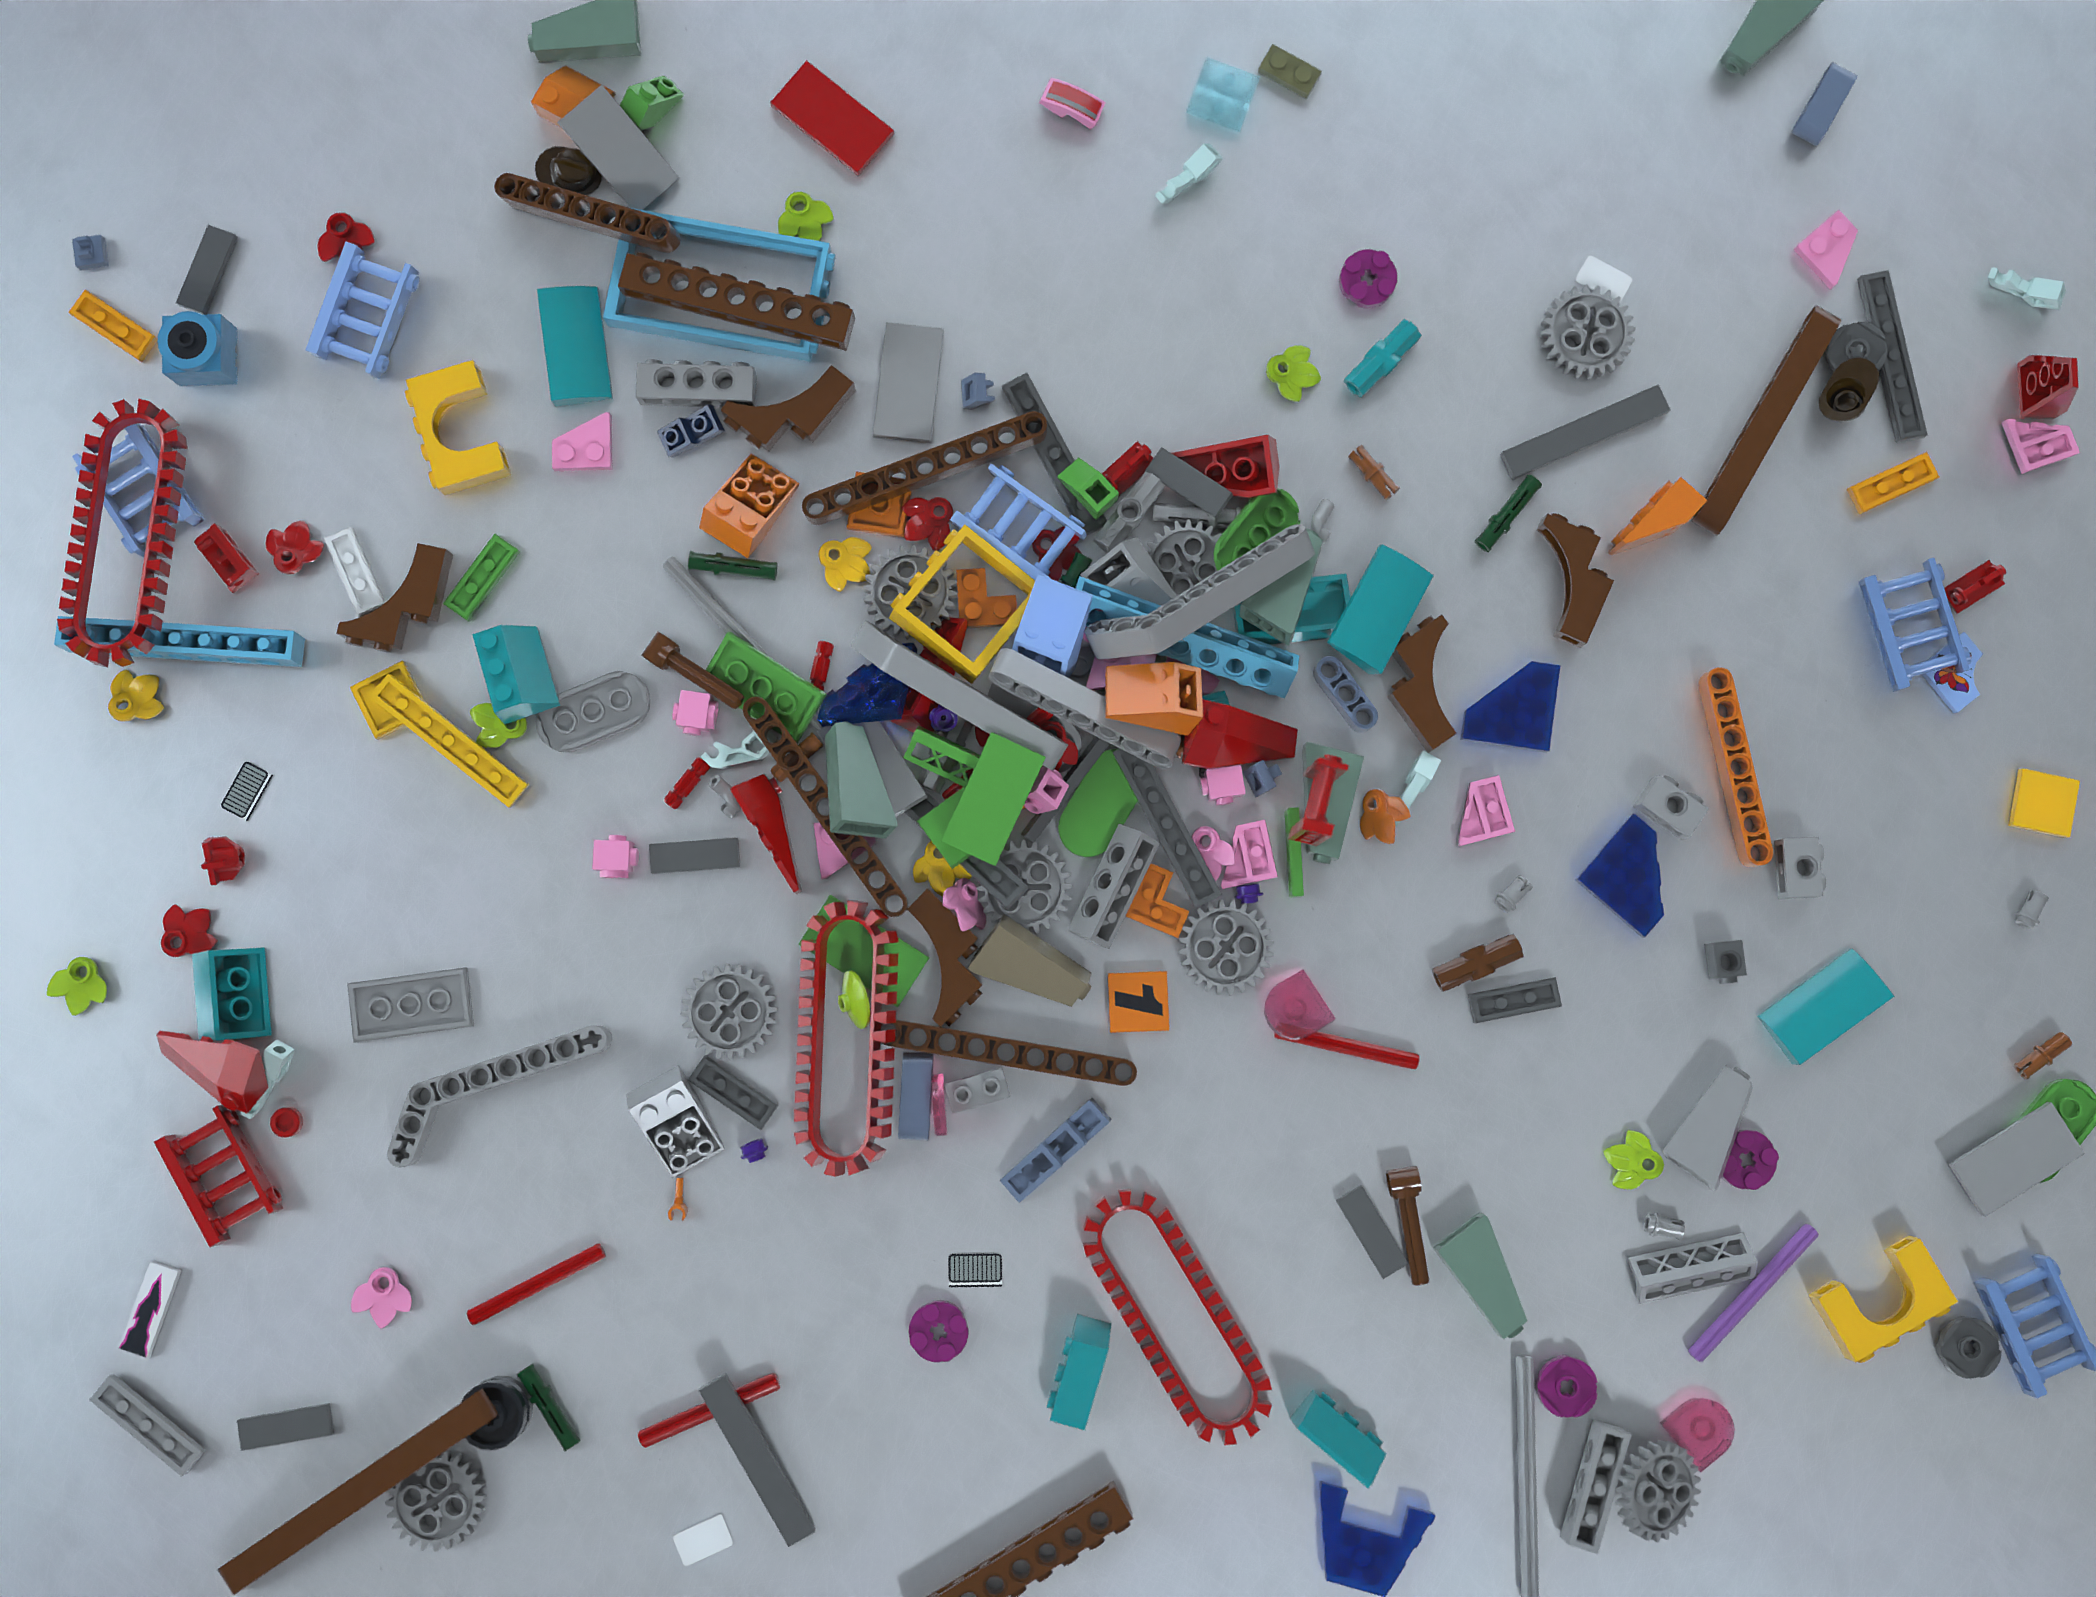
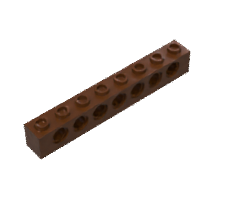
M637 252L636 255L626 254L618 283V288L624 296L847 351L855 322V315L853 309H850V306L838 301H834L833 304L822 302L821 298L806 294L805 297L793 295V291L778 287L777 290L765 288L766 285L754 280H749L748 283L737 281L738 279L735 276L721 273L720 276L709 274L710 272L707 269L693 266L692 269L681 267L682 265L679 262L665 259L664 262L653 260L652 256L642 252ZM652 274H660L657 282H647ZM678 282H689L685 289H675ZM708 288L717 289L712 297H704V291ZM734 296H745V299L742 303H731V300ZM762 303H773V306L770 310H759V307ZM790 310H801V314L797 318L787 317ZM820 316H828L830 318L828 323L822 326L815 324V321Z
M1112 1481L926 1597H961L965 1593H973L976 1597H1018L1027 1590L1026 1585L1034 1580L1041 1582L1052 1575L1053 1568L1060 1564H1063V1566L1071 1564L1078 1559V1553L1087 1547L1089 1550H1093L1105 1541L1103 1537L1113 1531L1115 1534L1126 1530L1131 1525L1129 1521L1133 1519L1132 1511L1115 1482ZM1096 1512H1103L1108 1518L1104 1524L1096 1525L1091 1521V1516ZM1070 1528H1077L1081 1531L1082 1535L1078 1540L1071 1541L1065 1537L1066 1531ZM1044 1544H1051L1055 1547L1056 1551L1052 1556L1045 1557L1040 1554V1547ZM1024 1560L1030 1565V1568L1024 1573H1019L1013 1568L1016 1561ZM997 1576L1003 1580L1004 1584L998 1589H993L988 1586L987 1581L989 1578Z

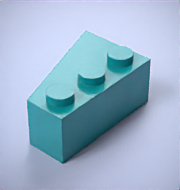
M1077 1314L1071 1337L1067 1336L1062 1351V1354L1066 1355L1064 1364H1058L1054 1381L1058 1382L1057 1390H1051L1046 1408L1051 1409L1050 1421L1085 1431L1108 1354L1112 1323Z

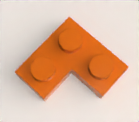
M985 568L956 570L959 618H964L968 621L967 628L1003 626L1017 609L1016 595L987 597Z
M1151 863L1125 917L1178 939L1189 911L1162 900L1174 872Z

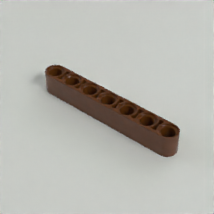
M511 173L502 174L495 181L494 189L496 194L514 209L663 253L673 252L680 245V234L662 217ZM615 217L614 221L609 224L610 220ZM641 224V226L639 227V229L636 230V231H634L635 228H636L638 225ZM666 232L665 236L660 239L661 234Z

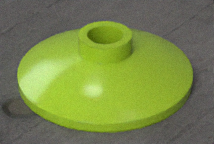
M852 970L847 971L843 975L842 995L838 996V1004L840 1010L843 1013L847 1012L849 1018L859 1029H864L870 1023L868 996L857 973Z

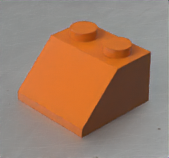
M565 65L544 78L531 103L538 116L561 127L558 121L601 84ZM605 87V89L614 98L615 92Z

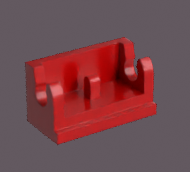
M216 523L195 539L194 543L198 550L208 560L232 593H235L259 575L258 571L228 532Z

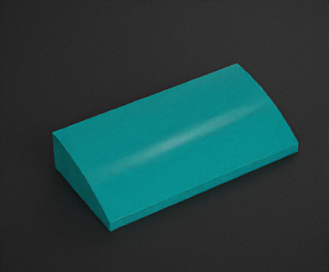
M561 286L537 289L552 403L556 407L613 399L598 287Z
M1383 544L1379 545L1327 643L1366 673L1382 674L1434 575L1401 553Z
M1347 573L1312 577L1292 642L1327 639L1331 636L1351 598ZM1242 602L1233 607L1236 633L1269 645L1282 643L1240 617Z
M1852 948L1757 1017L1791 1064L1801 1065L1895 996L1868 963Z

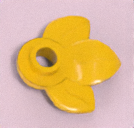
M849 537L842 542L836 540L825 542L819 549L818 557L821 564L825 567V580L828 585L841 592L847 580L857 583L867 581L865 576L870 574V569L863 557L871 551V545L857 537ZM831 549L838 552L837 560H832L829 557Z
M127 669L119 672L110 686L113 697L109 701L108 710L111 716L123 722L130 721L135 717L147 720L157 716L164 709L162 703L154 699L159 688V677L145 674L134 678ZM128 703L126 709H118L120 704Z
M930 841L925 848V855L914 864L913 877L915 883L929 880L932 889L943 897L944 891L948 887H953L955 878L971 879L972 876L961 865H957L952 869L943 857L940 859L935 858L933 853L936 847Z

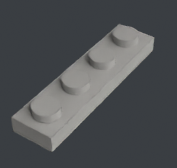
M115 1374L109 1375L90 1398L93 1404L181 1476L187 1474L205 1451L201 1445Z

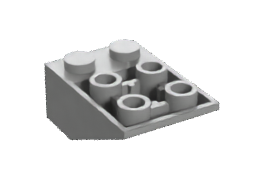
M1138 537L1121 542L1080 574L1086 579L1161 606L1176 597V594Z
M679 1066L626 1094L628 1111L672 1178L725 1150L693 1087Z

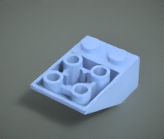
M1038 575L1016 633L1012 650L1069 678L1076 668L1093 595Z

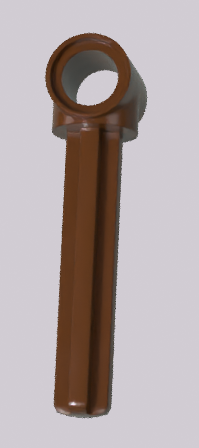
M658 631L641 654L642 657L661 670L673 669L732 709H737L743 703L744 695L680 654L679 645Z
M1417 1166L1387 1170L1386 1180L1389 1194L1393 1199H1398L1411 1282L1416 1286L1429 1283V1275L1415 1198L1422 1191Z

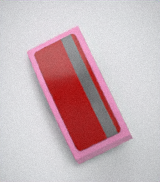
M1054 78L1048 81L1039 101L1040 104L1059 117L1063 118L1068 114L1089 129H1092L1097 124L1106 103L1077 86Z

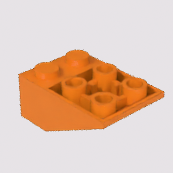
M751 453L704 506L699 528L741 555L749 558L764 540L800 483Z
M1682 477L1674 483L1667 481L1662 488L1660 487L1649 499L1650 502L1632 517L1631 523L1612 539L1611 543L1614 547L1608 553L1612 556L1673 534L1696 514L1706 503L1707 499Z
M1177 662L1114 665L1105 668L1106 718L1189 736L1203 718L1201 668Z

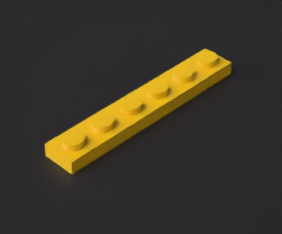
M387 674L369 696L507 807H512L529 786L526 781L391 674Z

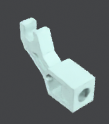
M1202 144L1185 162L1182 168L1184 171L1170 179L1166 183L1168 186L1162 191H1158L1155 196L1162 204L1169 203L1193 182L1197 183L1205 179L1221 162L1223 157L1211 144Z
M1991 268L1988 276L1991 286L2024 299L2032 307L2060 310L2066 293L2063 281L2037 277L2026 281L2021 279L2014 270H2009L2007 274H2002L1998 271V268Z
M769 730L767 734L768 741L771 743L778 742L779 739ZM753 731L741 741L742 747L732 749L716 741L713 745L719 750V755L716 758H711L707 753H704L701 758L710 767L724 770V768L763 761L770 752L765 745L757 754L748 750V746H752L756 739L763 744L755 731Z
M1424 750L1415 760L1405 779V783L1408 785L1400 796V799L1403 800L1408 809L1419 791L1424 792L1441 762L1440 759ZM1395 821V826L1397 827L1401 821Z
M275 1040L264 1050L262 1062L269 1088L248 1114L241 1112V1115L252 1119L261 1110L275 1084L289 1070L294 1048L279 1040Z

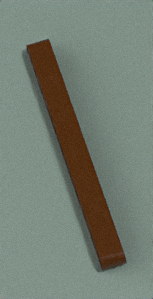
M482 1388L218 1568V1572L232 1594L235 1595L499 1415V1413Z

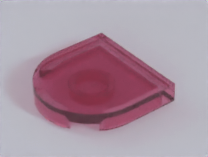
M1304 970L1277 984L1268 994L1264 1004V1015L1268 1025L1276 1034L1286 1039L1298 1040L1306 1038L1336 1019Z
M933 1074L931 1081L932 1083L937 1082L938 1089L932 1091L936 1136L947 1135L949 1130L944 1074Z
M1707 1398L1687 1400L1660 1422L1679 1447L1688 1450L1687 1454L1694 1457L1692 1464L1699 1467L1697 1471L1700 1473L1729 1449L1734 1438V1423L1728 1410L1720 1403Z

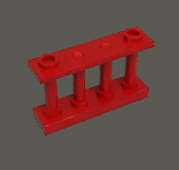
M1324 754V758H1317L1304 771L1303 777L1311 778L1313 781L1304 818L1290 828L1289 840L1318 846L1332 837L1334 824L1327 823L1328 818L1325 816L1334 781L1348 771L1349 765L1342 763L1341 757Z
M224 1105L212 1108L217 1119L182 1139L174 1134L163 1136L154 1141L159 1154L209 1247L221 1245L231 1239L228 1234L229 1228L261 1209L266 1208L268 1214L284 1209L281 1204L282 1196L275 1186H271L238 1124L240 1123V1118L237 1112L227 1109ZM223 1129L231 1145L196 1165L191 1164L186 1155L187 1149ZM237 1155L245 1171L210 1191L205 1190L200 1182L201 1175ZM251 1181L259 1197L225 1217L219 1216L214 1208L215 1201Z

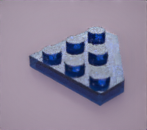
M914 642L902 643L917 654L918 649ZM873 663L868 666L863 664L846 678L848 682L836 692L832 689L827 693L821 703L817 717L821 727L833 726L839 722L856 724L902 719L909 686L884 672Z
M1531 661L1464 711L1460 740L1545 753L1549 752L1560 665Z
M1632 813L1575 880L1639 936L1644 938L1664 916L1660 894V865L1657 862L1656 851L1657 833L1635 813Z

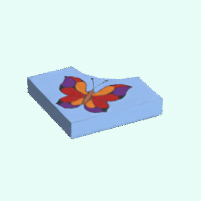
M1965 632L1960 633L1959 637L1962 646L1968 648L1971 656V664H1968L1969 670L1957 674L1955 665L1921 674L1954 714L1958 713L1980 695L1974 685L1973 672L1976 662L1983 653ZM1948 644L1928 660L1951 654Z

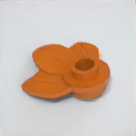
M1380 789L1370 790L1363 799L1364 813L1360 819V829L1366 840L1375 835L1381 842L1394 844L1395 821L1409 819L1411 817L1409 809L1399 797H1389ZM1375 800H1376V802H1377L1376 808L1374 807V801H1375Z

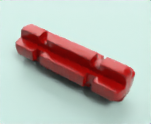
M819 641L816 648V653L818 654L814 657L810 680L811 684L824 692L823 683H826L830 665L829 656H832L834 646L830 642Z
M698 757L691 764L692 768L690 770L687 769L673 786L675 788L673 792L669 791L664 797V802L671 808L677 809L683 802L682 798L684 796L687 797L701 780L699 777L701 775L704 776L710 769V766L702 758Z

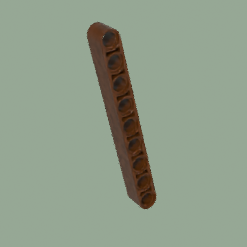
M1815 305L1809 312L1704 496L1707 499L1706 503L1692 517L1691 522L1716 536L1724 529L1838 329L1841 318L1818 305Z
M1028 412L813 492L804 498L802 511L811 524L822 525L1034 446L1044 441L1047 436L1046 418L1040 412ZM1035 422L1040 424L1042 429L1038 433H1030L1026 427L1030 423ZM1004 433H1011L1015 439L1011 443L1006 444L1001 442L999 437ZM977 443H984L988 448L984 453L978 454L972 450V447ZM950 453H957L960 455V460L955 464H950L945 461V457ZM923 463H930L933 469L928 474H921L918 472V467ZM896 473H902L906 476L901 484H893L890 481L891 477ZM869 483L879 486L876 493L870 495L863 492L864 487ZM847 493L851 495V500L847 504L841 505L836 502L840 494ZM819 503L824 506L823 511L818 515L809 513V509L813 504Z
M751 697L747 699L743 705L744 717L879 907L888 916L899 917L903 915L908 908V899L864 836L850 835L848 838L840 840L836 837L835 833L830 832L829 815H821L818 811L819 803L822 800L828 799V786L775 711L763 698ZM755 704H762L765 707V713L759 719H754L750 715V710ZM772 728H780L782 731V737L776 743H771L767 739L768 731ZM792 751L797 752L799 755L798 764L793 767H787L784 763L785 755ZM808 775L814 776L816 778V787L811 791H804L801 787L802 779ZM858 847H863L868 852V858L862 864L855 863L852 858L853 851ZM881 871L885 875L886 881L882 887L874 888L871 886L869 878L873 872ZM898 895L902 899L903 906L900 911L891 912L888 910L886 902L890 896Z
M902 1020L890 1023L897 1029L895 1041L889 1043L881 1042V1044L891 1047L1120 1086L1131 1084L1137 1076L1135 1064L1125 1058ZM917 1028L924 1030L927 1035L926 1042L921 1046L914 1045L910 1039L911 1032ZM946 1033L952 1034L956 1039V1045L950 1051L943 1050L939 1044L940 1037ZM975 1038L981 1039L985 1043V1051L979 1056L972 1055L968 1049L970 1041ZM1004 1043L1012 1045L1015 1050L1014 1057L1008 1061L1000 1059L997 1052L999 1046ZM1033 1048L1040 1049L1044 1054L1043 1062L1037 1066H1033L1027 1061V1053ZM1063 1053L1069 1054L1073 1059L1072 1067L1066 1071L1060 1070L1056 1065L1057 1057ZM1093 1058L1100 1060L1102 1063L1101 1072L1095 1076L1089 1075L1085 1069L1088 1060ZM1125 1063L1131 1068V1076L1127 1080L1121 1081L1116 1078L1115 1069L1119 1064Z

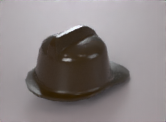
M555 146L541 153L535 163V174L539 182L583 195L594 192L602 182V175L579 149Z
M1858 357L1848 359L1840 364L1833 372L1819 398V409L1822 414L1828 419L1840 423L1858 418L1865 411L1879 382V371L1875 364L1868 359Z

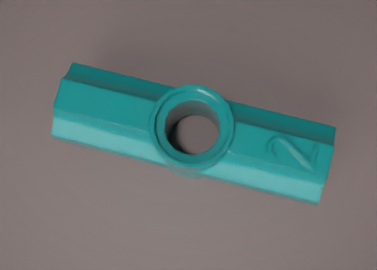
M1403 319L1384 340L1380 339L1365 354L1364 360L1344 379L1347 388L1354 395L1362 398L1382 376L1385 378L1400 363L1401 357L1418 342L1422 336L1418 328L1411 321Z

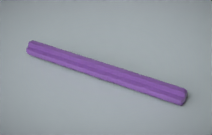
M1804 1224L1689 1348V1354L1696 1361L1703 1362L1815 1241L1819 1236L1816 1229L1809 1224Z

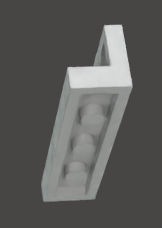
M1744 1233L1628 1258V1264L1636 1280L1635 1295L1639 1304L1755 1279L1758 1263ZM1740 1244L1744 1254L1734 1256L1725 1252L1727 1246ZM1704 1251L1716 1255L1714 1260L1704 1262L1696 1258V1256ZM1679 1258L1687 1262L1681 1268H1675L1667 1264L1669 1259ZM1650 1264L1658 1269L1654 1274L1642 1276L1639 1266Z

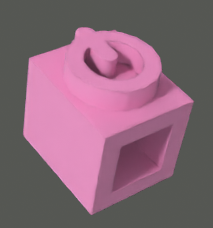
M681 690L679 703H675L673 707L672 718L676 720V725L683 729L684 734L700 736L701 731L709 732V729L715 728L719 704L718 701H714V697L711 694Z
M1241 765L1206 769L1204 778H1200L1202 795H1207L1208 802L1216 801V806L1234 803L1233 798L1243 797L1246 794Z
M1045 766L1041 767L1024 806L1027 810L1036 814L1055 810L1060 805L1069 785L1055 769L1050 770Z
M609 835L608 840H594L592 869L600 871V877L628 878L629 872H633V866L638 865V848H634L635 843L626 841L627 836Z

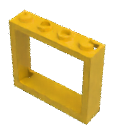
M964 524L958 532L953 529L943 542L947 546L941 553L936 550L926 562L929 566L923 574L918 571L908 583V586L911 587L905 595L899 593L890 605L893 610L889 619L969 683L973 684L1018 629L1035 580ZM962 543L1028 595L974 662L907 610Z

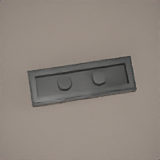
M207 225L176 300L178 306L202 315L207 314L238 239L235 234Z
M1163 447L1160 448L1145 470L1148 473L1154 474L1165 486L1216 519L1233 496L1232 492Z
M738 838L649 844L651 874L740 867Z
M1556 977L1468 994L1473 1023L1562 1006Z
M704 1055L688 1079L689 1082L760 1130L764 1128L779 1106L706 1055Z
M1362 1185L1336 1200L1382 1279L1409 1264Z
M330 1403L237 1420L241 1451L323 1437L334 1433Z

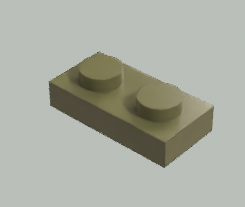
M1272 44L1258 68L1260 74L1305 99L1310 95L1322 73L1321 70Z

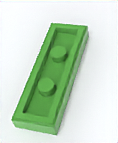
M494 534L443 604L469 622L520 551Z
M1292 807L1284 811L1288 892L1290 898L1304 896L1301 842L1288 839L1290 828L1300 821L1299 807Z

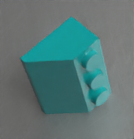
M498 625L472 634L493 711L504 724L560 706L537 626Z
M265 947L210 950L192 954L198 1040L203 1036L211 1037L213 1042L224 1041L225 1039L238 1040L272 1036Z
M1312 1390L1290 1417L1291 1421L1301 1433L1369 1489L1386 1456L1385 1451L1381 1448L1383 1442L1371 1431L1364 1434L1358 1429L1357 1426L1360 1422L1347 1411L1343 1415L1334 1408L1337 1403L1325 1392L1322 1391L1318 1395Z

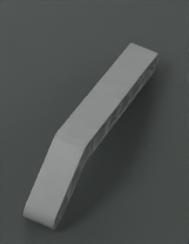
M1297 524L1284 529L1148 615L1105 619L1090 624L1084 632L1097 659H1110L1156 654L1166 650L1312 558L1315 551L1306 527L1302 524Z
M866 620L851 644L852 648L884 672L989 734L991 732L996 733L1045 756L1043 766L1050 770H1054L1068 747V744L1060 738L911 651L887 632Z
M589 1026L415 1084L408 1092L387 1152L388 1160L396 1167L413 1165L419 1161L439 1106L603 1052L611 1045L612 1034L604 1026ZM594 1033L601 1034L602 1040L598 1041V1045H583L581 1041L593 1038ZM566 1040L571 1041L574 1045V1052L569 1057L565 1056L561 1050L562 1044ZM537 1050L543 1051L546 1057L544 1064L541 1066H537L533 1061V1055ZM509 1059L514 1060L517 1064V1070L512 1076L505 1071V1064ZM480 1069H484L488 1073V1081L484 1085L478 1083L476 1078L477 1072ZM452 1078H455L460 1085L459 1091L456 1094H452L448 1089V1083ZM423 1088H427L431 1093L430 1101L427 1104L423 1103L420 1099V1091ZM413 1116L417 1117L421 1123L420 1129L417 1132L412 1131L409 1125ZM404 1137L411 1139L415 1138L416 1140L409 1142L410 1139H405ZM401 1148H406L405 1151L409 1153L408 1158H404V1154L400 1152Z

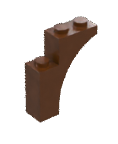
M831 365L809 389L790 400L767 406H746L727 401L720 410L725 418L723 422L734 432L740 429L747 435L746 440L758 450L763 447L770 452L790 426L792 427L790 431L800 440L804 441L807 438L814 443L854 394L856 388L853 381Z
M1547 514L1541 519L1537 531L1548 541L1556 553L1565 583L1563 612L1553 637L1581 648L1587 644L1614 580L1608 578V574L1596 568L1588 569L1601 539L1600 536L1594 534L1595 531L1583 525L1577 527L1570 524L1568 519L1560 514Z
M417 543L411 568L395 594L373 612L357 619L339 622L336 634L345 638V643L363 647V642L374 644L373 649L391 653L392 648L402 650L409 617L410 621L420 624H428V620L438 622L453 554L445 548Z
M1442 614L1436 619L1431 615L1417 625L1420 630L1412 636L1408 632L1403 634L1392 654L1410 680L1408 681L1404 677L1392 685L1391 688L1394 692L1388 696V699L1428 753L1457 733L1439 705L1433 683L1435 650L1443 631L1449 624Z
M927 888L907 910L918 920L930 936L940 962L942 976L941 993L932 1019L940 1027L945 1023L950 1027L962 1015L958 1010L966 1002L971 1006L983 994L979 990L983 984L958 961L962 956L968 959L977 950L978 946L975 943L979 939L969 929L961 931L957 917L948 908L944 907L942 902Z

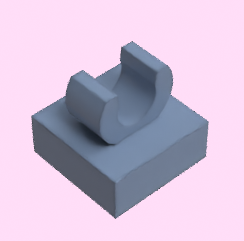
M101 234L72 239L75 267L79 270L109 266L106 241Z
M975 372L961 380L964 409H974L995 400L994 396L987 395L986 389L994 386V382L986 380L985 373Z
M1264 760L1244 770L1243 774L1256 798L1275 788L1277 785L1274 779L1282 775L1278 764L1267 768Z

